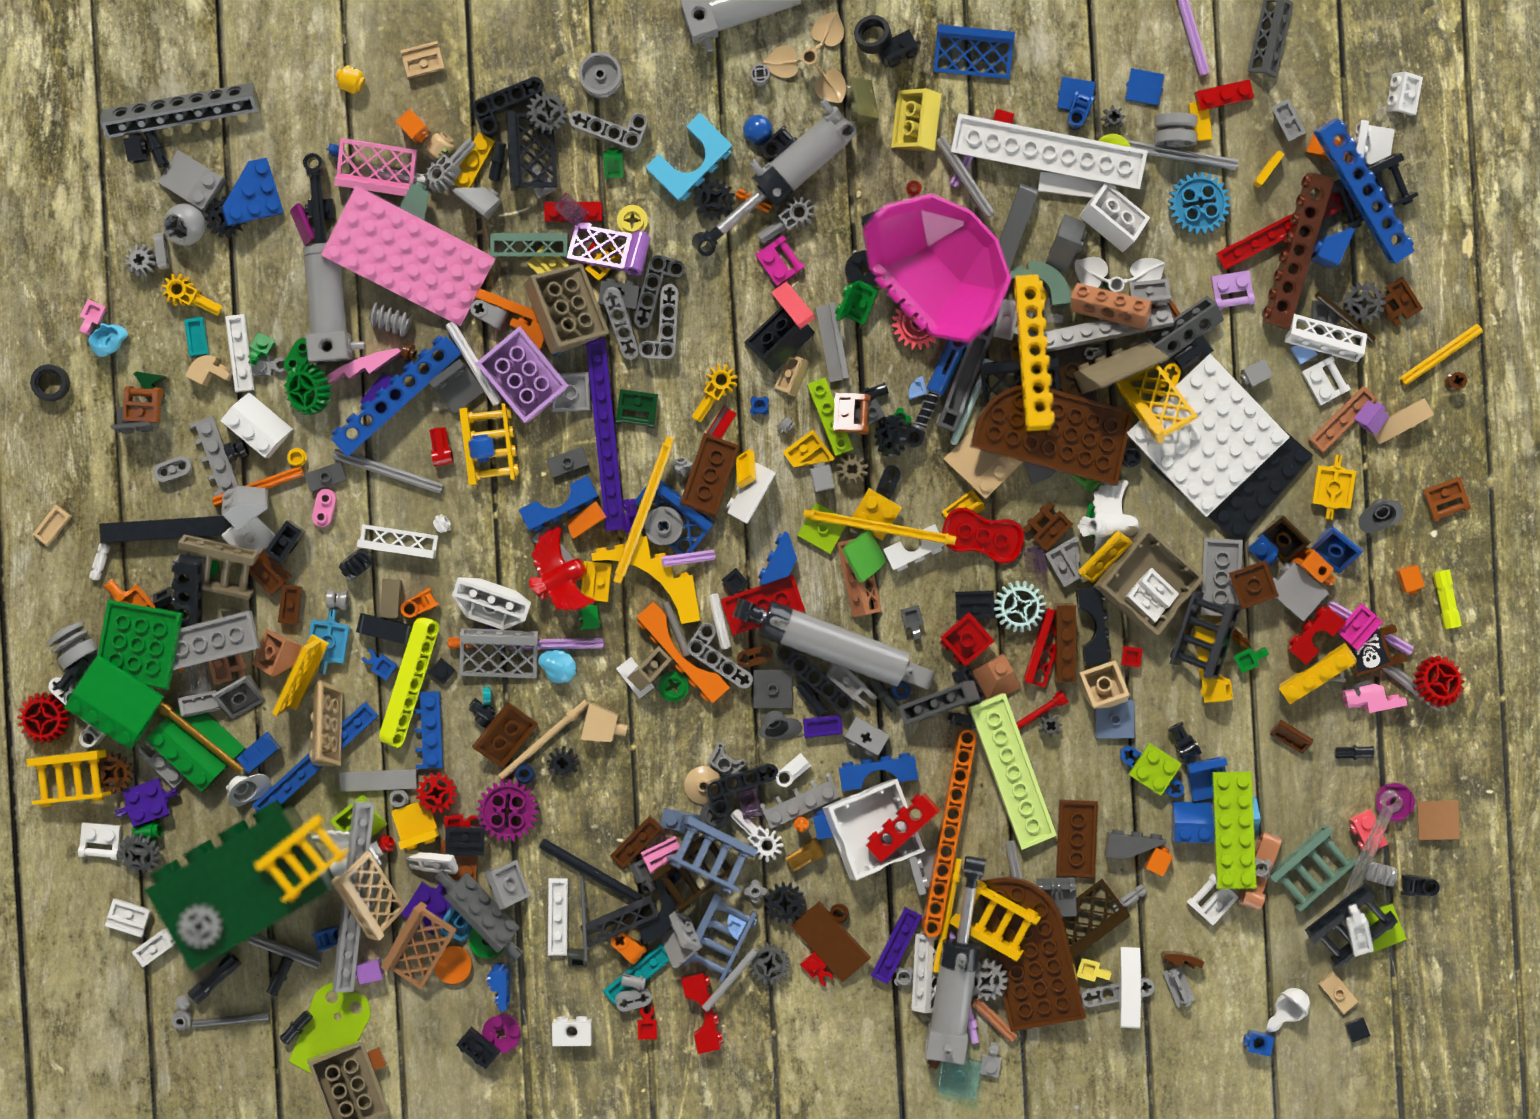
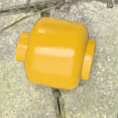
M348 65L343 69H339L335 76V79L338 80V88L351 94H355L357 91L360 92L366 80L362 71Z

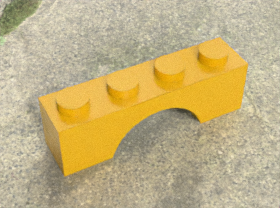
M1195 626L1194 637L1213 644L1216 639V633ZM1198 647L1196 651L1197 659L1205 662L1209 660L1210 651ZM1199 669V677L1202 679L1201 695L1204 698V703L1233 699L1230 679L1223 677L1221 674H1219L1218 679H1208L1203 677L1204 669Z
M1346 643L1329 652L1321 661L1309 669L1296 673L1280 683L1279 690L1288 703L1292 704L1354 665L1356 657Z

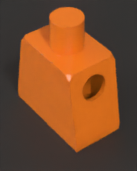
M1305 547L1289 560L1290 562H1295L1318 583H1325L1329 587L1336 580L1331 574L1334 568L1313 549Z

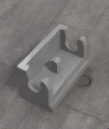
M1289 98L1271 107L1288 142L1306 134Z

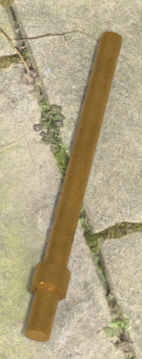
M160 703L158 709L162 715L172 719L238 774L244 769V767L172 710L173 707L168 703Z

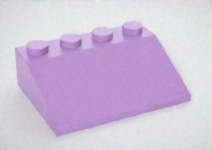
M520 326L476 362L477 366L524 423H529L569 387Z

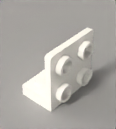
M1361 120L1356 124L1354 141L1357 147L1355 148L1359 154L1361 153L1364 156L1366 164L1370 165L1391 155L1394 129L1372 126L1366 120Z

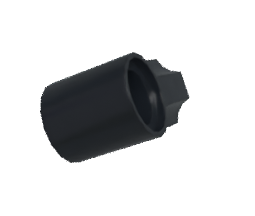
M1204 335L1189 344V347L1173 357L1176 365L1183 371L1196 361L1208 356L1214 350Z

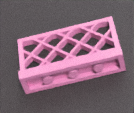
M340 138L337 175L334 185L355 188L357 185L368 191L405 196L410 183L414 184L417 149ZM345 143L352 144L357 150L350 157L344 151ZM365 147H371L376 154L367 159L361 150ZM385 149L390 150L395 156L389 162H386L380 154ZM404 152L412 153V160L408 165H405L399 157ZM357 153L365 161L358 168L351 160ZM376 156L384 164L377 171L370 163ZM395 159L403 167L396 174L389 166ZM347 161L354 168V171L350 174L342 173V165ZM366 164L374 172L369 177H364L359 171ZM385 167L393 175L388 180L382 179L378 174ZM406 170L410 176L409 183L401 182L397 175Z

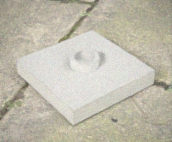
M258 516L238 530L231 526L222 534V537L230 545L259 551V554L269 546L276 536Z

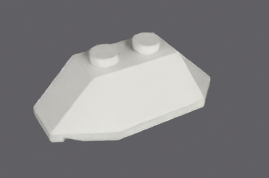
M458 577L452 597L456 600L467 618L501 630L524 622L531 602L517 591L479 578Z

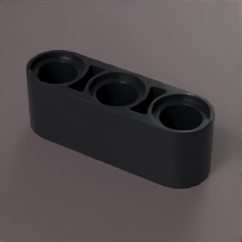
M360 613L356 632L407 645L413 625Z

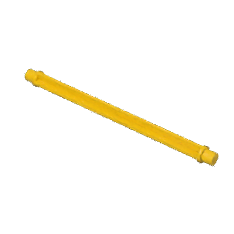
M666 436L664 443H662L615 571L613 581L621 584L623 577L626 576L648 511L673 448L674 438Z
M804 509L803 518H809L811 521L817 520L928 540L943 543L944 545H955L956 536H951L948 533L925 531L821 512L815 509Z

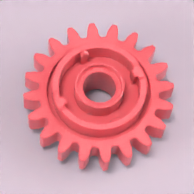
M895 309V313L898 316H893L892 320L897 321V323L892 324L891 327L897 328L893 335H900L898 342L905 340L904 347L910 343L911 350L914 349L915 345H918L919 350H921L922 344L929 348V341L933 344L936 343L935 338L927 332L926 328L921 330L913 326L914 315L910 318L903 310Z

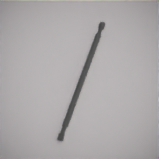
M580 872L584 962H587L585 891L583 873Z

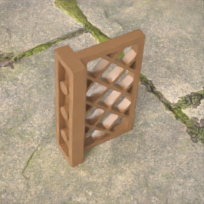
M420 902L413 909L381 965V968L385 971L391 969L419 989H422L457 930L426 909L427 905L423 902ZM425 916L429 918L433 926L425 927L423 918ZM444 928L450 932L448 937L441 938L439 929ZM434 930L436 939L429 940L426 931ZM416 932H422L423 941H416ZM438 942L440 951L433 952L430 943ZM426 944L428 953L420 954L418 945ZM413 946L416 955L408 956L406 948ZM430 957L431 966L424 967L422 958ZM417 959L419 968H412L410 960ZM405 961L407 969L402 970L396 966L397 963ZM421 971L423 980L421 982L417 980L413 972Z

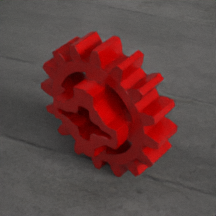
M431 772L430 778L423 776L424 783L418 782L421 788L415 790L420 793L416 799L422 800L419 806L426 805L425 811L431 808L433 814H435L436 809L443 813L444 807L449 810L448 804L455 803L452 797H457V794L453 793L457 786H451L454 780L448 781L447 774L441 777V772H438L437 776H434ZM437 780L445 782L447 787L439 786ZM430 782V789L428 792H424L425 786ZM435 787L438 790H446L439 794V798L432 795L428 796V794L434 792ZM449 793L448 800L443 804L442 798L445 794ZM431 798L435 801L436 806L430 805L425 799Z

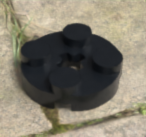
M866 250L853 253L845 266L847 279L850 283L860 280L875 286L877 284L875 281L877 276L871 271L862 275V271L859 270V267H863V265H867L869 269Z

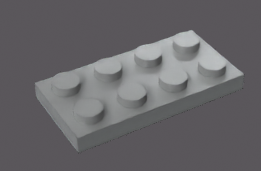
M1203 538L1201 574L1205 578L1201 581V592H1204L1202 599L1223 607L1227 603L1240 605L1229 573L1242 567L1243 540ZM1200 607L1199 615L1222 616V614Z

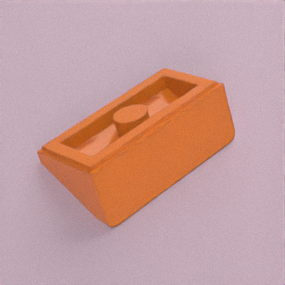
M597 501L566 521L572 538L575 539L605 519L606 515Z

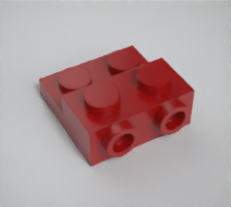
M970 612L940 635L942 646L946 650L951 649L954 653L953 658L959 664L963 663L965 666L995 641Z

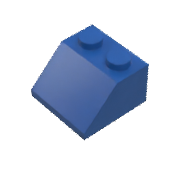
M1349 228L1318 241L1315 244L1311 261L1329 269L1338 266L1355 229Z
M1172 801L1171 840L1174 842L1213 843L1214 821L1211 802Z

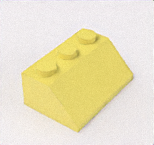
M927 88L898 90L891 148L935 151L941 93Z

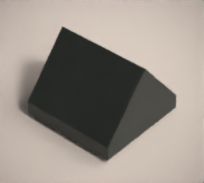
M570 948L568 965L587 967L588 961L584 962V950Z

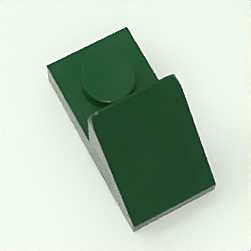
M136 371L133 373L144 389H154L156 385L167 378L163 375ZM165 394L161 399V405H163L166 402V400L164 399Z

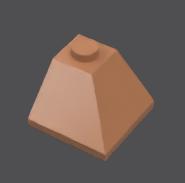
M266 629L260 643V649L257 650L252 665L274 677L295 665L303 645Z
M1000 654L972 670L987 697L985 700L1002 693L1008 695L1021 688L1004 654Z

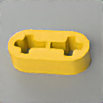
M1171 363L1166 365L1163 371L1169 377L1167 370H1170L1172 367L1174 368L1176 375L1171 377V381L1176 386L1181 370L1178 365ZM1159 384L1158 391H1161V388H1165L1166 384Z

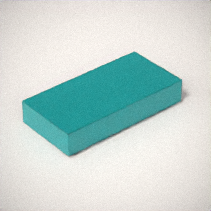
M205 318L184 319L189 357L210 355Z

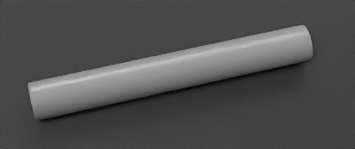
M665 602L662 605L683 656L690 655L688 645L670 602Z

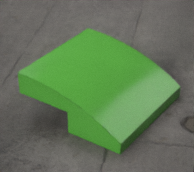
M864 530L855 540L849 541L842 549L859 583L868 579L887 562L871 530Z

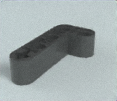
M655 255L650 259L634 316V322L638 328L645 330L651 326L664 277L680 279L685 275V266L681 261L661 255ZM656 260H661L663 262V267L661 269H655L653 267V263ZM674 265L681 266V273L673 274L671 272ZM652 278L658 280V285L655 288L648 286V281ZM646 297L653 299V304L649 307L643 305V300ZM641 308L645 311H651L650 314L646 312L645 317L648 322H644L643 325L638 320L644 314L643 311H640Z

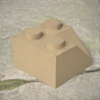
M1116 660L1079 672V684L1085 698L1093 709L1110 708L1128 701L1130 694Z

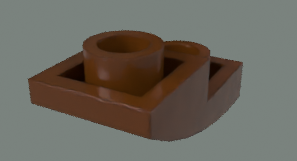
M1162 951L1161 956L1165 958L1164 962L1173 967L1175 964L1181 967L1184 960V964L1193 969L1196 966L1202 968L1205 963L1202 959L1184 952Z

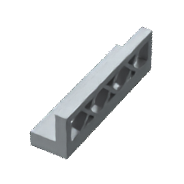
M835 302L815 307L829 382L849 379L839 321L835 320L837 316L835 314Z

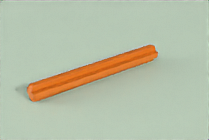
M298 466L246 486L269 489L304 476L302 467ZM223 494L212 498L215 507L222 506Z

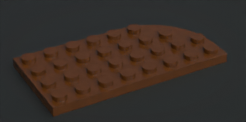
M1022 385L996 395L979 414L972 436L971 448L1107 485H1118L1128 439L1127 432L1130 430L1133 411L1048 388L1049 393H1052L1053 397L1050 412H1054V423H1051L1052 425L1049 430L1026 431ZM1035 386L1032 388L1035 393H1042L1040 387ZM1034 406L1035 411L1039 413L1044 411L1042 406Z
M995 877L980 880L987 885V888L1025 909L1029 908L1038 913L1037 916L1041 917L1037 924L1031 922L1019 946L1024 952L1018 961L991 947L996 965L1002 964L1001 970L1007 971L1004 977L1009 978L1004 983L1007 985V988L1002 990V996L1011 1032L1086 1019L1065 923L1054 900L1042 888L1025 879ZM980 894L979 898L984 913L991 899ZM997 903L986 924L988 931L991 933L996 932L1007 908ZM1014 913L1003 934V939L1009 943L1013 942L1025 918Z

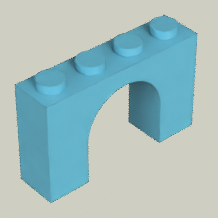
M701 113L686 126L687 130L705 149L704 162L697 170L688 173L677 171L660 154L646 166V170L678 202L688 199L692 194L691 190L695 186L698 188L706 180L704 177L709 172L712 174L719 167L718 163L722 159L726 160L733 153L731 151L733 145Z

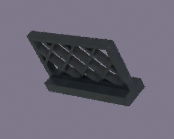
M507 111L510 191H517L518 188H557L554 129H552V134L545 130L544 133H540L534 138L528 131L535 124L529 125L526 129L519 125V119H531L526 117L527 113ZM524 135L533 141L527 148L520 143V139ZM543 135L550 139V143L546 148L538 142ZM534 144L543 150L537 157L529 151ZM525 153L534 159L528 166L521 161V157ZM544 153L551 157V162L547 166L539 160ZM535 162L544 168L538 175L530 169ZM528 171L535 179L532 182L523 183L522 176ZM547 171L552 175L553 182H544L540 177Z
M1056 356L1049 357V367H1047V370H1054V378L1051 380V386H1048V388L1051 387L1054 390L1060 391L1059 358ZM1020 360L979 363L983 408L987 404V397L992 392L998 395L994 389L1001 381L1009 388L1014 387L1020 380L1022 381L1021 375L1017 374L1021 372ZM1032 368V369H1031V371H1032L1035 375H1039L1038 373L1035 372V371H1040L1038 368ZM1008 373H1013L1018 377L1011 386L1003 380ZM985 375H995L999 380L991 388L986 384Z

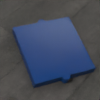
M1131 68L1129 81L1126 83L1127 92L1125 100L1158 106L1160 94L1163 91L1164 74Z
M1062 77L1061 87L1058 91L1057 108L1070 110L1076 90L1080 94L1089 97L1093 96L1095 82Z

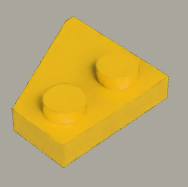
M811 430L782 452L793 468L829 462L835 459L814 430Z

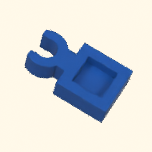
M368 649L367 651L371 653L372 658L368 660L362 657V661L367 664H373L370 670L387 681L398 664L384 654H381L378 658L373 649Z

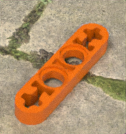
M478 289L475 296L476 299L539 323L533 309Z

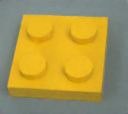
M868 488L852 517L893 524L902 507ZM871 530L873 536L880 540H883L887 534Z

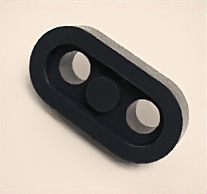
M948 712L947 720H951L950 724L962 726V723H968L970 728L976 729L971 715Z

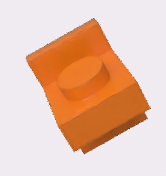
M519 317L518 320L512 318L509 325L516 329L520 326L538 349L542 351L545 345V338L540 325L533 320L531 325L528 326L529 322Z

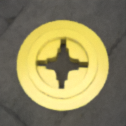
M628 205L621 209L617 216V224L622 232L633 234L646 229L648 218L646 212L641 207ZM632 213L635 219L641 220L634 223L633 229L629 222L624 221L630 219Z

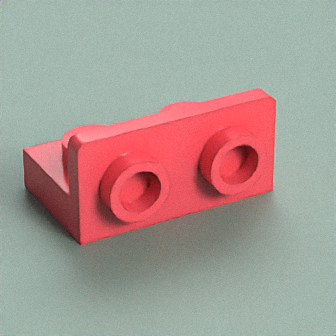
M1371 809L1349 819L1351 822L1349 825L1350 830L1354 836L1357 835L1359 839L1357 844L1362 853L1365 852L1368 855H1372L1373 851L1388 845Z

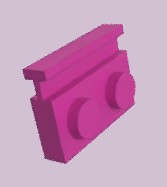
M1360 603L1336 634L1357 651L1383 621L1365 605Z

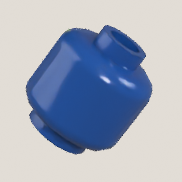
M488 434L472 436L473 439L468 442L470 457L477 459L478 463L489 461V457L495 455L493 439L488 437Z

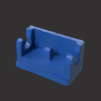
M266 732L239 754L237 760L246 772L250 773L277 752L281 746L269 732Z

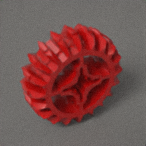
M1431 656L1427 660L1421 661V665L1416 667L1417 671L1413 674L1417 679H1414L1412 682L1417 684L1414 690H1419L1418 697L1423 696L1424 703L1429 702L1430 706L1436 705L1438 708L1447 707L1451 703H1455L1462 696L1460 692L1465 689L1461 686L1465 680L1460 678L1464 674L1458 672L1460 666L1454 667V661L1448 662V657L1441 658V656ZM1438 680H1439V681H1440V680H1444L1443 682H1440V683H1439V682H1438V683H1434L1435 681H1438Z
M43 692L42 695L35 693L34 697H28V702H22L25 708H19L18 710L23 713L17 716V719H22L18 726H24L21 733L28 732L26 738L31 739L33 737L34 743H37L39 740L41 744H45L46 740L48 743H52L54 739H60L59 734L64 735L66 733L63 728H69L65 721H69L71 718L66 717L65 714L70 711L64 710L65 704H60V700L58 698L55 699V695L52 693L49 696L47 692ZM41 702L37 714L31 715L33 708ZM48 704L55 709L57 715L51 713ZM43 715L44 717L51 718V719H48V720L44 721V719L36 718V717H40V716ZM31 721L37 724L40 732L33 727ZM57 721L55 728L47 734L50 723Z

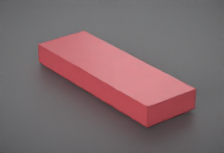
M787 281L771 292L800 329L816 318Z

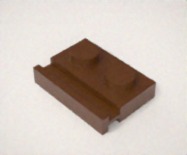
M263 549L253 566L250 565L249 574L272 596L292 576L277 560L265 553L266 549Z

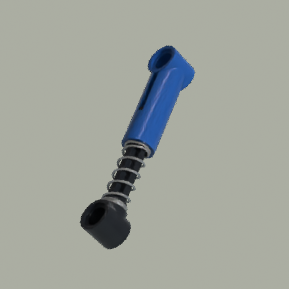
M948 339L926 387L928 394H925L926 399L922 401L923 405L919 408L920 412L916 415V421L913 422L906 432L909 435L917 433L919 441L912 443L908 437L906 438L907 446L915 448L923 443L926 433L925 426H928L927 422L931 419L930 415L934 412L933 409L935 404L937 405L938 398L944 396L967 346V342H963L962 346L957 347L953 344L952 340ZM951 351H954V355L950 361V364L948 368H946L945 364L950 356Z

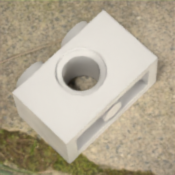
M560 1016L553 1020L552 1046H591L592 1019H588L587 1016H578L576 1019ZM570 1026L575 1027L577 1034H569L567 1028Z

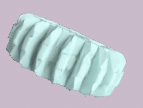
M1015 581V587H1013L1011 582L1008 583L1009 590L1003 586L1001 589L1005 593H997L1001 600H994V603L999 604V607H994V610H1000V613L996 614L995 617H1003L999 623L1002 625L1007 622L1006 629L1013 625V632L1017 631V627H1019L1020 632H1024V626L1030 631L1031 623L1035 627L1038 626L1035 619L1040 621L1043 619L1038 614L1045 613V610H1041L1040 606H1045L1046 603L1039 602L1044 596L1040 595L1037 597L1036 594L1040 590L1035 589L1032 591L1034 588L1033 584L1026 588V581H1023L1022 587H1020L1019 581ZM1016 591H1025L1032 598L1023 601ZM1011 594L1013 604L1004 610L1005 600ZM1017 601H1020L1021 604L1025 603L1022 607V612H1019L1018 609L1017 611L1012 610L1017 606ZM1035 603L1034 613L1028 619L1027 608ZM1018 613L1023 622H1014L1007 615Z

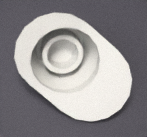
M256 774L250 777L245 775L234 777L229 782V785L226 786L230 805L239 807L262 797L271 786L269 777L264 774Z

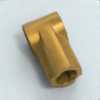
M817 837L803 844L800 849L785 857L793 872L806 864L822 858L826 855V852Z

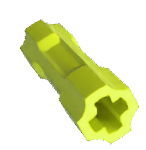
M1450 570L1433 572L1444 629L1462 626L1455 602Z

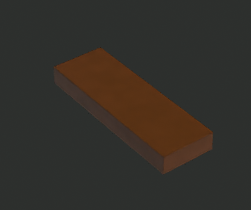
M650 815L610 857L624 869L664 828Z

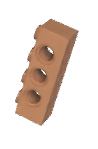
M1077 283L1071 296V312L1145 330L1151 317V301Z

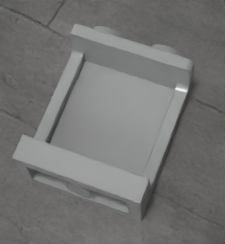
M1295 562L1285 563L1279 570L1281 572L1277 578L1273 577L1279 597H1276V599L1290 610L1296 619L1304 622L1329 592Z

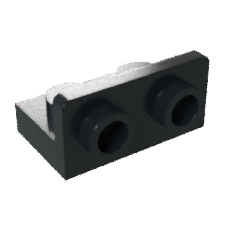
M969 665L952 673L957 684L966 681L975 682L980 699L968 703L969 706L980 704L987 698Z
M472 1026L456 1044L462 1053L470 1056L478 1066L483 1067L485 1070L501 1051Z

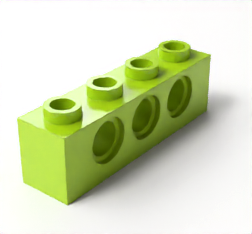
M824 377L807 384L834 456L836 457L853 450L847 432H834L835 401L826 378Z

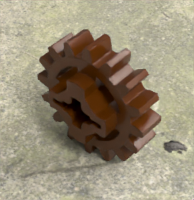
M110 752L108 757L99 759L98 769L101 788H104L103 792L110 790L111 794H115L117 790L120 793L123 791V787H129L127 781L133 780L129 776V774L134 773V770H129L132 763H126L127 757L121 759V753H117L114 757L113 752ZM107 761H116V763L111 765ZM115 769L114 772H113V775H114V776H113V777H110V774H111V771H110V770ZM110 782H114L115 784L117 783L118 785H116V786H110V785H107V784L110 783Z

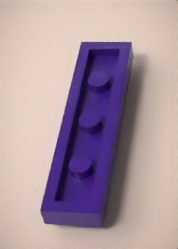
M904 907L871 973L872 977L886 984L889 983L922 914Z

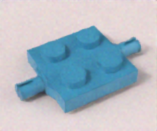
M329 609L327 620H311L309 637L313 634L329 643L320 662L318 672L320 674H327L328 663H345L350 625L340 624L335 621L337 612L335 609Z

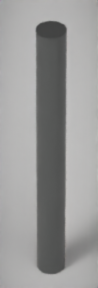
M270 1013L192 1020V1026L195 1028L270 1020Z

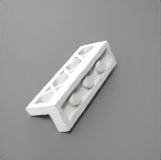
M1294 314L1291 328L1285 335L1284 342L1358 362L1365 353L1367 334ZM1297 321L1304 323L1307 329H1297ZM1320 327L1325 334L1319 335L1313 328ZM1338 332L1344 339L1337 340L1332 333ZM1350 338H1360V346L1353 344Z
M362 524L361 536L357 541V547L436 558L439 536ZM366 529L374 530L378 537L373 541L365 540ZM388 532L393 533L397 538L392 544L386 543L383 539V536ZM407 535H411L416 541L410 547L405 546L401 540ZM425 538L434 539L432 550L424 549L420 542Z
M917 933L915 934L912 1010L921 1013H932L931 1000L933 997L935 998L939 974L933 972V962L936 955L934 940H939V935L929 937L926 934ZM934 978H935V979H936V985H935L934 988H933V987H932V981H933Z

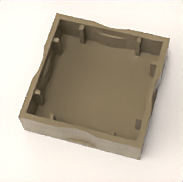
M1149 527L1139 529L1137 534L1131 539L1132 544L1106 570L1094 587L1149 636H1158L1173 618L1178 607L1189 598L1205 577L1189 562L1178 556ZM1150 568H1153L1179 593L1171 606L1166 608L1153 624L1148 621V617H1143L1124 599Z

